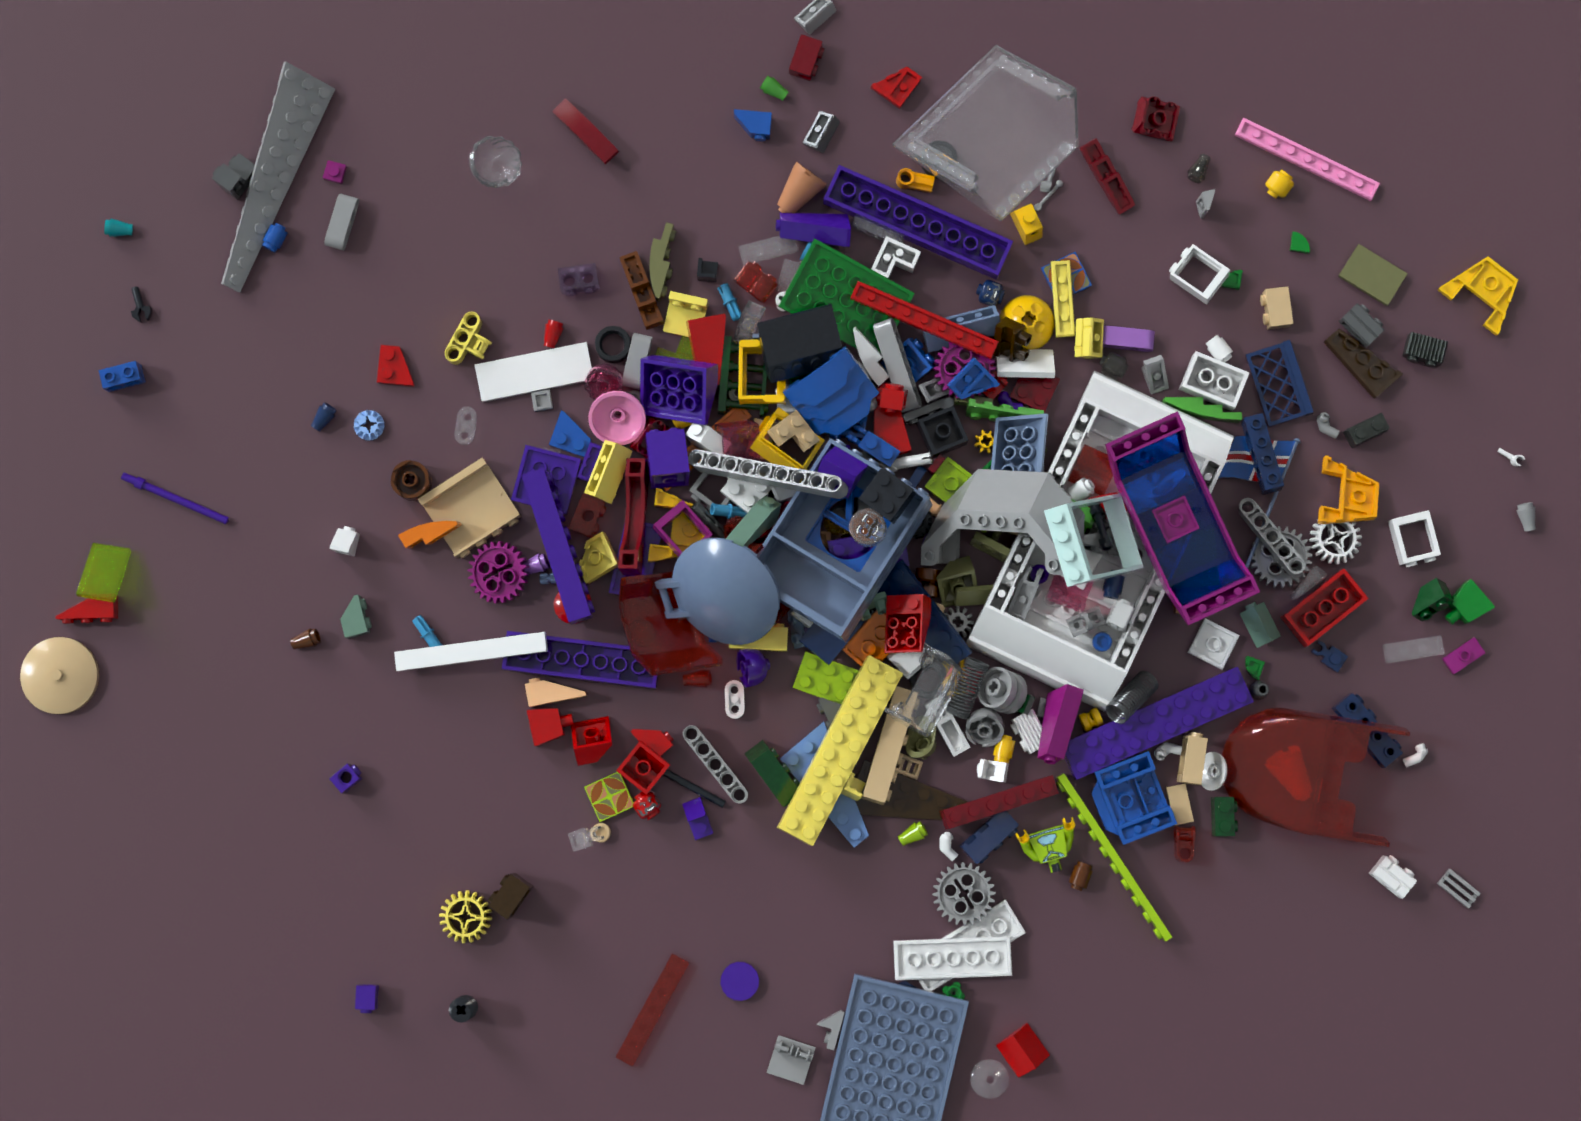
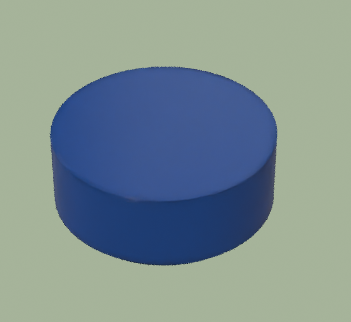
M1099 632L1094 635L1092 645L1099 652L1107 651L1112 645V638L1105 632Z

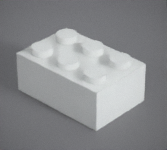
M1196 351L1191 357L1179 390L1195 397H1203L1205 401L1215 405H1222L1223 408L1232 411L1236 408L1249 372Z

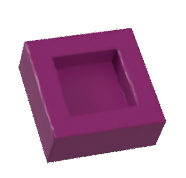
M328 160L323 179L342 184L347 166Z

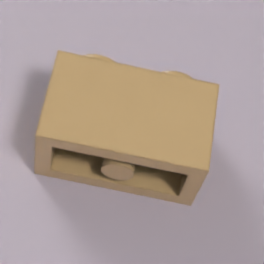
M1289 288L1265 289L1262 295H1260L1261 306H1264L1265 309L1263 323L1267 325V330L1291 327L1293 325Z

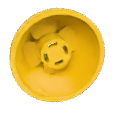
M1031 295L1018 296L1010 300L1000 313V321L1006 316L1025 325L1024 331L1032 335L1030 343L1027 346L1022 345L1024 348L1029 350L1039 349L1053 335L1055 327L1053 312L1049 305L1038 297Z

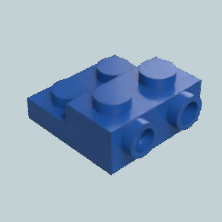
M908 338L902 344L916 383L936 367L933 364L935 359L931 354L924 353L922 350L923 344L917 338ZM882 360L880 363L886 369L884 360Z

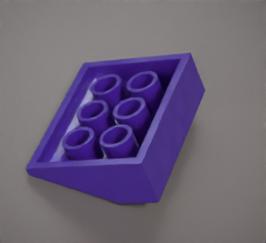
M659 355L641 358L640 403L644 407L646 416L707 425L718 385V364Z

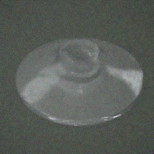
M985 1059L973 1067L970 1074V1083L975 1093L979 1096L993 1099L1002 1095L1007 1089L1009 1074L1005 1066L999 1061ZM988 1076H992L994 1078V1081L992 1083H988L986 1081Z

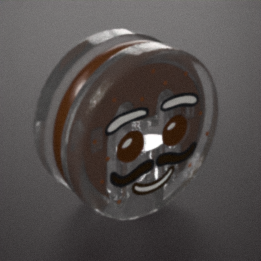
M862 509L852 516L849 530L856 543L864 547H873L881 543L885 538L887 525L883 516L875 510Z

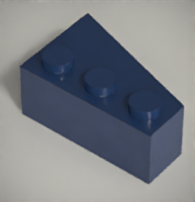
M1007 811L994 814L959 847L974 864H981L989 857L988 854L992 850L996 851L1004 844L1002 841L1007 836L1011 838L1018 831L1016 828L1019 824Z

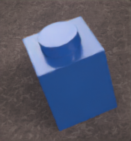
M734 109V118L751 138L761 142L766 141V139L770 140L771 112Z

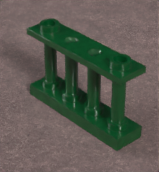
M724 336L718 414L725 415L726 410H730V408L760 410V418H763L764 413H768V404L740 405L739 401L727 398V391H731V389L738 390L739 382H732V380L728 379L729 372L739 371V363L730 361V353L739 352V345L731 342L732 336ZM747 364V372L763 373L762 384L747 383V390L761 391V395H765L767 379L765 365Z

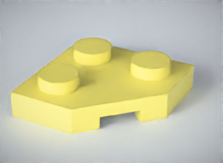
M602 531L586 541L584 547L586 550L583 559H580L579 565L582 568L585 583L590 584L617 568L619 561L605 532Z

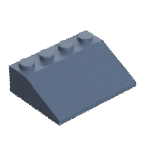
M1048 414L996 418L991 470L1043 472Z

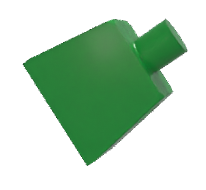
M1469 579L1452 596L1454 602L1448 605L1452 610L1445 615V618L1452 625L1459 619L1466 624L1492 610L1495 606L1475 582Z

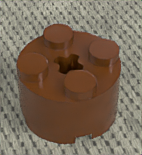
M406 460L397 464L393 469L391 486L402 498L408 501H417L418 498L428 493L432 488V477L428 469L421 463ZM410 477L414 478L413 484L409 483Z

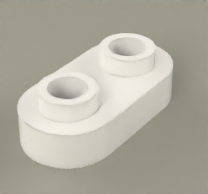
M737 680L729 681L725 686V711L732 719L742 717L745 712L744 687ZM734 686L738 688L736 694L731 692V688ZM733 706L739 707V711L737 713L732 712L731 709Z

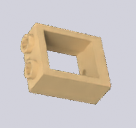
M1191 732L1187 736H1183L1177 782L1192 785L1202 784L1208 738H1203V734Z

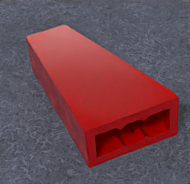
M725 313L686 321L693 360L718 364V385H720L726 323Z
M882 383L880 386L877 385V390L882 391L886 383ZM878 402V406L874 410L873 434L901 451L899 455L910 453L912 449L901 411L896 410L895 413L884 411L885 408L879 407L880 402Z

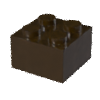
M516 873L506 874L500 882V885H502L500 890L494 891L488 899L491 902L488 906L507 920L513 917L534 887Z

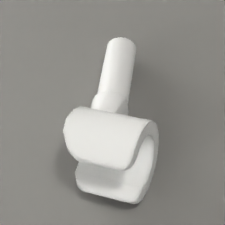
M1501 448L1497 451L1510 459L1513 466H1521L1517 463V458L1525 460L1523 455H1513Z

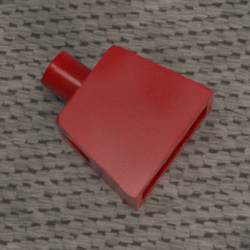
M559 708L527 710L535 747L564 736V727L574 725L572 714L561 716Z

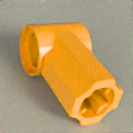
M904 168L899 171L896 184L901 189L909 188L931 193L935 176L913 172L909 168ZM907 175L910 181L903 182L900 177Z

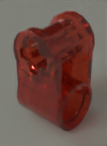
M1174 826V855L1176 860L1181 863L1189 862L1194 858L1195 826H1191V828ZM1183 848L1189 852L1187 859H1183L1180 856V851Z

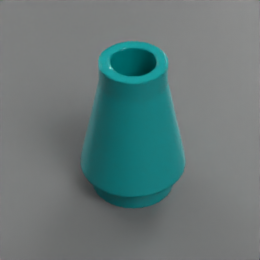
M112 218L105 220L104 234L109 235V237L132 236L133 224Z

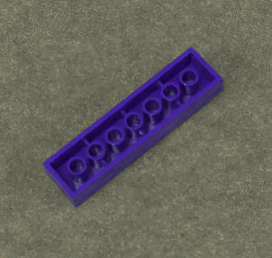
M544 468L522 474L521 476L568 622L572 625L593 618L592 613L595 612L592 601L588 600L586 596L589 594V590L585 581L582 582L580 577L584 576L579 563L576 564L574 559L578 556L575 547L569 543V540L572 539L567 526L564 527L563 525L566 519L561 508L558 509L557 503H560L558 494L551 488V485H554L552 476Z
M507 631L506 637L530 633ZM546 636L548 652L504 657L502 669L506 671L657 689L662 651Z

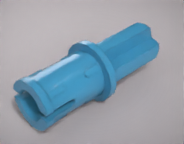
M729 284L721 285L717 289L723 299V306L727 307L733 321L741 319L742 313L736 303L737 298H734Z
M712 503L710 507L711 515L725 516L727 519L731 517L743 519L747 514L740 507L733 506L732 504L721 505Z
M422 615L413 619V624L422 635L421 639L424 638L429 647L443 645L434 634V629L430 628Z

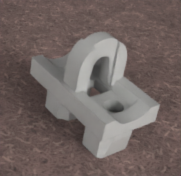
M1099 606L1066 619L1073 638L1106 624ZM1081 619L1085 620L1086 626H1084Z

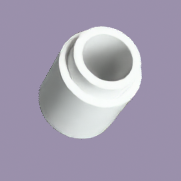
M1216 335L1206 343L1208 346L1207 350L1215 359L1227 362L1232 358L1231 353L1233 350L1223 337L1220 338L1219 335Z
M1083 477L1068 487L1066 492L1072 500L1076 502L1082 501L1094 494L1095 485L1090 479Z

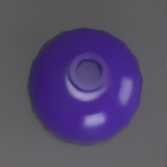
M746 648L739 650L736 663L737 670L741 669L743 675L739 677L742 685L746 688L762 683L767 676L768 670H770L768 658L765 659L764 654L757 649Z

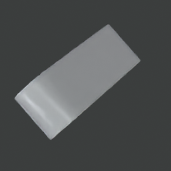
M341 193L338 195L325 236V246L345 250L358 209L359 198Z
M638 333L633 334L621 386L640 390L641 358L649 356L653 337Z

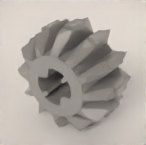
M956 606V613H954L952 608H949L951 616L947 613H944V615L958 634L961 632L962 636L966 637L967 634L964 629L971 632L972 629L967 625L974 624V621L967 620L972 617V614L970 613L965 616L966 608L960 613L959 606ZM956 618L963 622L962 625H959V628L956 627V624L952 623Z

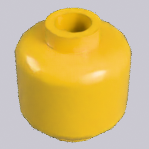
M1282 169L1280 172L1274 171L1265 183L1269 189L1267 193L1275 199L1278 196L1285 198L1294 186L1293 177Z

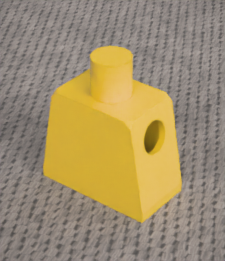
M1032 204L1010 213L1025 246L1042 238L1043 226Z

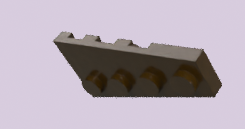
M1341 329L1335 331L1324 341L1326 346L1374 399L1403 375L1399 370L1396 371L1390 367L1389 363L1373 355L1372 351L1359 345L1358 341Z

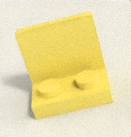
M670 291L669 306L663 331L689 338L686 321L705 317L708 299Z

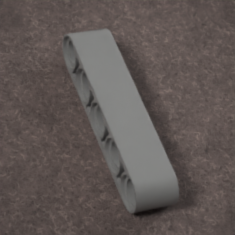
M890 318L874 324V333L891 383L903 385L904 389L908 390L906 408L901 412L906 413L921 408V398L894 319Z
M1242 499L1239 504V515L1290 577H1301L1306 567L1301 556L1253 499ZM1250 505L1253 510L1245 512L1242 507ZM1256 520H1262L1264 521L1265 525L1262 527H1258L1255 525L1254 522ZM1273 534L1277 537V540L1271 542L1266 537ZM1286 549L1289 555L1283 557L1279 554V551ZM1298 564L1301 566V570L1298 572L1293 571L1291 566Z
M687 726L683 731V737L729 797L735 803H744L748 799L747 789L696 726ZM689 729L697 731V737L693 740L687 738L686 733ZM701 744L709 746V752L705 755H701L698 751ZM713 759H719L721 762V767L718 770H713L710 767ZM726 774H730L733 777V782L730 785H725L722 782V778ZM738 789L745 792V798L741 801L736 800L734 797V793Z

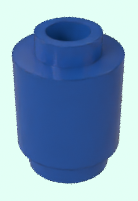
M275 223V225L271 224L262 240L264 241L262 246L276 253L277 249L281 248L288 234L285 231L286 228L278 223Z

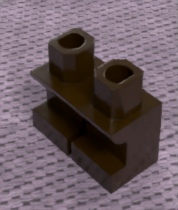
M1005 316L995 326L994 340L999 341L993 355L997 357L1001 354L1007 356L1010 362H1013L1016 358L1022 361L1027 359L1030 350L1022 347V345L1027 346L1031 341L1032 335L1024 331L1025 325Z

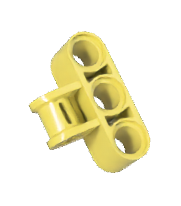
M468 312L463 316L445 349V357L453 365L460 364L467 352L480 359H484L483 355L488 345L492 344L491 341L478 334L482 326V320L476 312ZM470 318H477V323L470 326L468 325V320ZM462 334L468 335L466 342H459V337ZM452 351L459 352V356L456 359L450 358Z

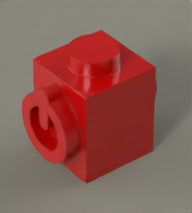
M886 383L885 387L878 394L877 401L880 402L879 407L885 408L884 411L893 413L896 410H904L906 408L908 390H905L904 386L900 384Z

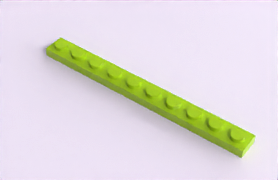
M1062 773L1056 777L1058 780L1056 782L1057 787L1062 793L1065 791L1068 795L1067 802L1072 809H1077L1079 812L1077 817L1083 825L1087 824L1090 831L1088 833L1094 842L1097 840L1101 845L1099 848L1100 852L1105 858L1108 856L1112 862L1109 864L1115 874L1119 873L1122 877L1120 882L1126 891L1130 889L1134 895L1131 899L1137 907L1141 906L1144 911L1142 915L1147 923L1151 922L1155 927L1153 932L1159 940L1162 938L1163 941L1171 939V934L1066 775Z

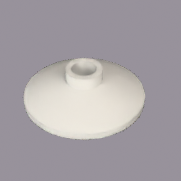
M1209 752L1205 755L1201 785L1207 790L1214 791L1219 789L1226 780L1227 764L1220 753Z

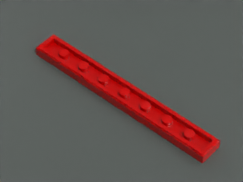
M860 281L857 282L850 297V300L989 360L992 359L999 341Z

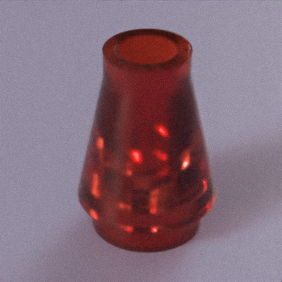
M702 669L683 675L684 686L707 688V686L712 685L711 671Z

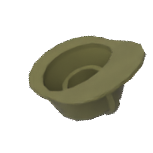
M918 716L913 720L912 727L908 730L909 737L906 744V752L912 758L926 760L936 750L937 743L935 737L937 729L934 719L930 716Z

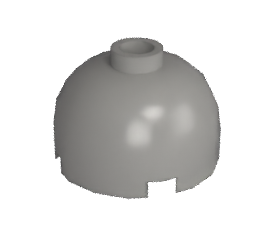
M980 708L970 714L966 722L965 733L971 743L975 745L976 743L982 744V747H990L1001 741L1004 734V723L1002 717L995 710Z

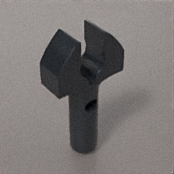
M135 286L131 289L136 304L135 310L131 311L132 317L142 323L140 318L142 310L149 321L152 316V309L150 306L146 307L143 305L139 287Z

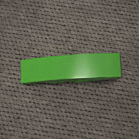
M1165 397L1162 400L1163 403L1198 418L1237 423L1242 420V412H1223L1222 405H1203V397Z

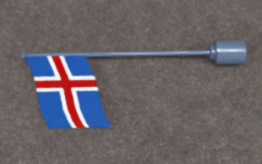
M1245 436L1234 438L1219 478H1237L1258 483ZM1295 438L1293 441L1271 440L1283 480L1297 445L1301 443L1298 438ZM1279 491L1274 492V495L1266 512L1268 518ZM1256 537L1245 566L1247 569L1260 539ZM1234 571L1230 583L1242 578L1238 571Z

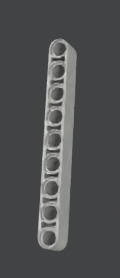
M699 449L693 450L688 456V462L697 471L836 499L844 498L848 493L846 483L835 475Z

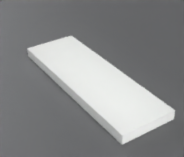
M587 342L475 364L482 402L594 380Z
M1005 899L993 906L992 910L985 911L987 916L981 914L980 922L974 918L973 925L969 921L966 923V926L959 927L941 939L1010 936L1012 942L1026 932ZM952 978L918 980L924 990L933 991Z
M1010 936L893 941L895 980L1012 976Z

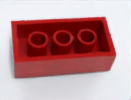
M1343 568L1280 618L1303 647H1307L1369 598L1345 568Z

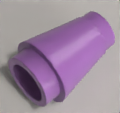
M538 553L523 563V565L529 566V568L524 569L529 574L544 572L550 567L544 553L541 555Z

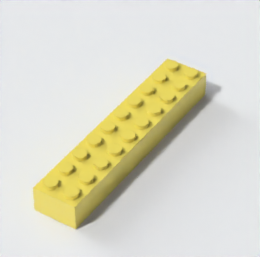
M870 655L865 658L777 826L778 829L810 846L814 845L903 675L902 672Z

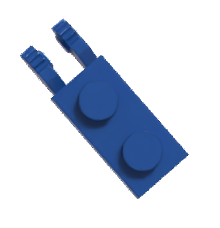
M854 424V430L863 434L864 438L860 441L849 433L846 438L858 445V448L890 468L901 451L869 430L866 431L858 424Z

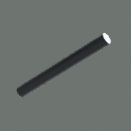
M668 769L663 774L666 778L721 808L726 803L725 800Z

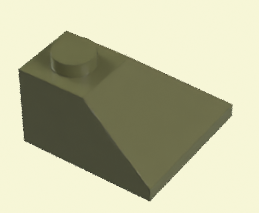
M970 556L950 561L936 577L941 604L944 607L955 605L956 587L977 586L975 570Z

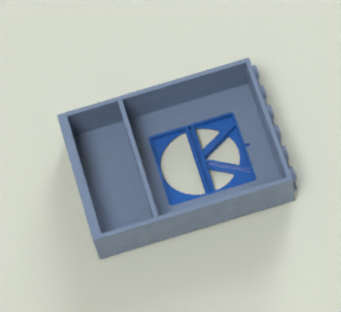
M830 438L810 471L817 472L822 458L836 446L866 463L868 468L848 499L846 497L836 499L796 491L757 552L756 557L771 570L778 585L780 603L846 643L929 512L932 502L928 492L922 488L915 489L911 486L912 483L902 478L901 480L917 493L895 524H892L882 516L886 527L881 525L878 539L872 535L869 537L870 540L877 542L872 545L873 548L863 556L855 559H840L830 554L821 540L820 529L823 518L826 517L851 532L854 498L860 497L881 469L879 463L869 458V460H866L858 450L852 449L851 451L841 440L836 439L834 441ZM885 468V469L888 470L890 473H892L893 475H895V473H894L893 471H891V470L888 469V468ZM842 499H846L845 519L829 510L831 506Z

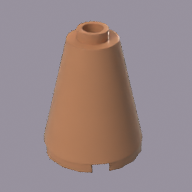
M796 162L777 203L780 206L778 210L781 213H796L825 188L826 183Z

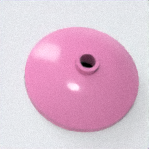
M610 391L600 395L592 403L588 421L593 434L602 442L607 440L620 445H626L635 441L644 430L646 414L640 401L633 395L623 391ZM619 411L621 412V415L618 416L615 414V412Z

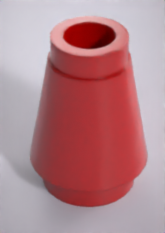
M548 320V323L545 324L544 346L555 348L564 329L562 328L563 323Z

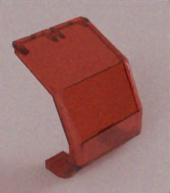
M673 572L621 578L619 590L621 621L632 656L650 675L656 676L722 666V657L705 641L703 633L697 630L686 617L670 619L665 617L664 612L666 610L659 589H656L655 582L660 579L672 578ZM667 588L672 607L678 608L673 589Z

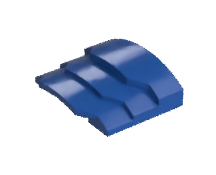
M845 346L832 355L830 360L802 380L798 379L783 390V394L815 434L819 436L822 433H829L838 436L869 414L871 400L879 394V391Z
M1149 751L1094 772L1097 779L1091 793L1105 830L1118 835L1123 845L1177 824L1171 806L1167 804L1154 770L1156 768Z

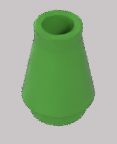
M769 76L766 77L760 87L763 93L782 101L789 92L774 77L771 78Z

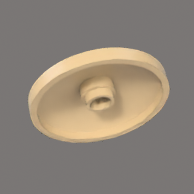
M54 637L38 643L29 651L21 667L20 681L25 696L35 707L47 713L67 714L82 708L93 697L99 682V668L94 655L85 645L74 639Z

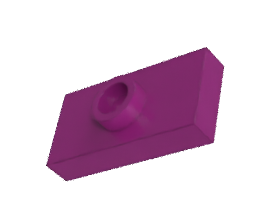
M1473 637L1443 657L1442 660L1453 675L1485 654V651L1476 638Z

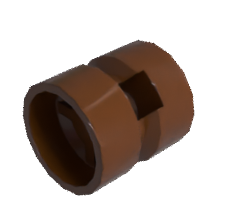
M916 568L915 577L931 598H938L939 588L936 585V577L941 571L929 568ZM924 583H930L929 587L924 586Z

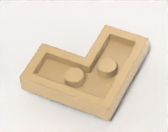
M797 410L767 431L778 447L790 438H793L803 452L820 441Z

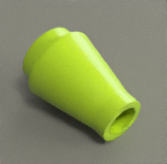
M919 821L917 823L914 822L898 836V839L905 846L909 843L925 839L924 836L928 835L922 822Z

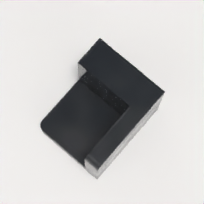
M698 258L697 280L717 282L718 262L703 261V258Z

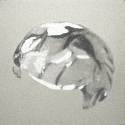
M486 136L474 144V149L469 155L470 170L474 178L482 185L493 188L506 187L515 182L521 175V152L518 147L514 146L512 141L504 139L503 136Z

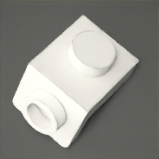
M980 759V763L977 765L978 778L1006 783L1009 764Z

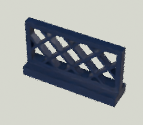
M1290 340L1246 354L1269 427L1313 414L1314 411ZM1280 348L1282 357L1279 362L1269 358L1273 350ZM1259 355L1265 358L1261 368L1253 365L1251 357ZM1267 360L1277 364L1273 374L1263 370ZM1279 366L1288 371L1285 380L1275 376ZM1261 372L1271 376L1266 386L1258 382ZM1273 378L1283 382L1279 392L1269 388ZM1285 384L1293 387L1294 393L1291 398L1281 394ZM1266 390L1277 394L1272 404L1264 400L1263 396ZM1279 396L1289 400L1285 410L1274 406ZM1293 402L1299 405L1301 413L1292 415L1286 411L1290 403ZM1272 408H1275L1283 413L1279 420L1271 422L1269 414Z

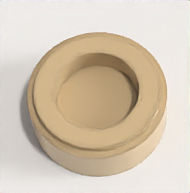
M598 823L593 826L591 835L595 841L605 842L611 836V829L605 823Z

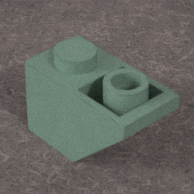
M354 595L340 619L344 636L347 639L369 634V628H372L370 617H366L365 613L367 609L365 598H361L360 595Z

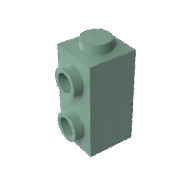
M1256 602L1245 606L1246 611L1241 612L1240 615L1256 648L1281 637L1264 602L1258 605Z

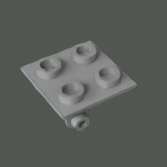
M778 1035L767 1073L804 1085L816 1047Z

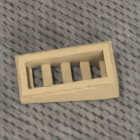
M903 754L902 761L895 768V771L898 774L917 780L923 762ZM905 760H907L908 762H907L906 768H905V770L903 771V770H902L903 764H904ZM912 763H915L913 772L911 774L909 773V770L911 768Z

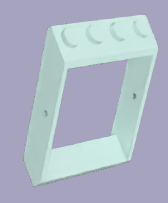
M1120 493L1067 503L1044 510L1067 587L1123 575L1144 568ZM1103 503L1123 569L1092 575L1072 509Z

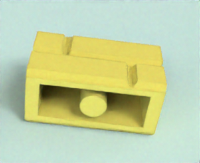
M1091 317L1076 319L1075 357L1085 359L1102 358L1104 319Z

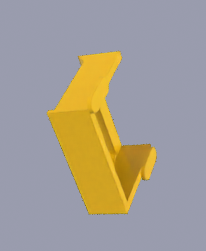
M740 340L739 404L786 405V396L783 394V390L786 388V380L777 382V395L747 396V354H762L759 340Z
M778 407L771 416L764 418L758 427L760 433L750 449L772 464L807 470V467L825 440L817 435L820 441L814 445L815 447L803 465L798 463L764 438L776 419L782 421L789 415Z

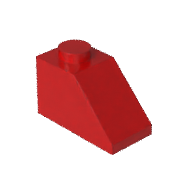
M632 729L630 731L638 741L641 740L661 757L674 746L672 743L674 739L667 731L665 733L660 730Z

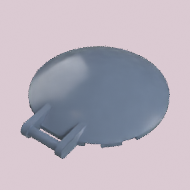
M706 538L691 544L677 559L672 578L660 579L655 582L656 589H659L666 610L664 613L667 619L686 617L697 630L707 637L732 645L755 642L771 630L777 620L778 610L780 609L778 585L769 567L766 564L763 565L756 557L757 554L746 546L741 547L733 543V540L725 538ZM667 588L673 589L678 608L672 607Z

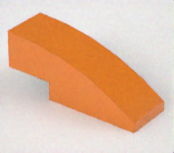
M458 521L430 522L408 529L398 536L405 548L411 549L422 541L426 545H431L462 526V524Z

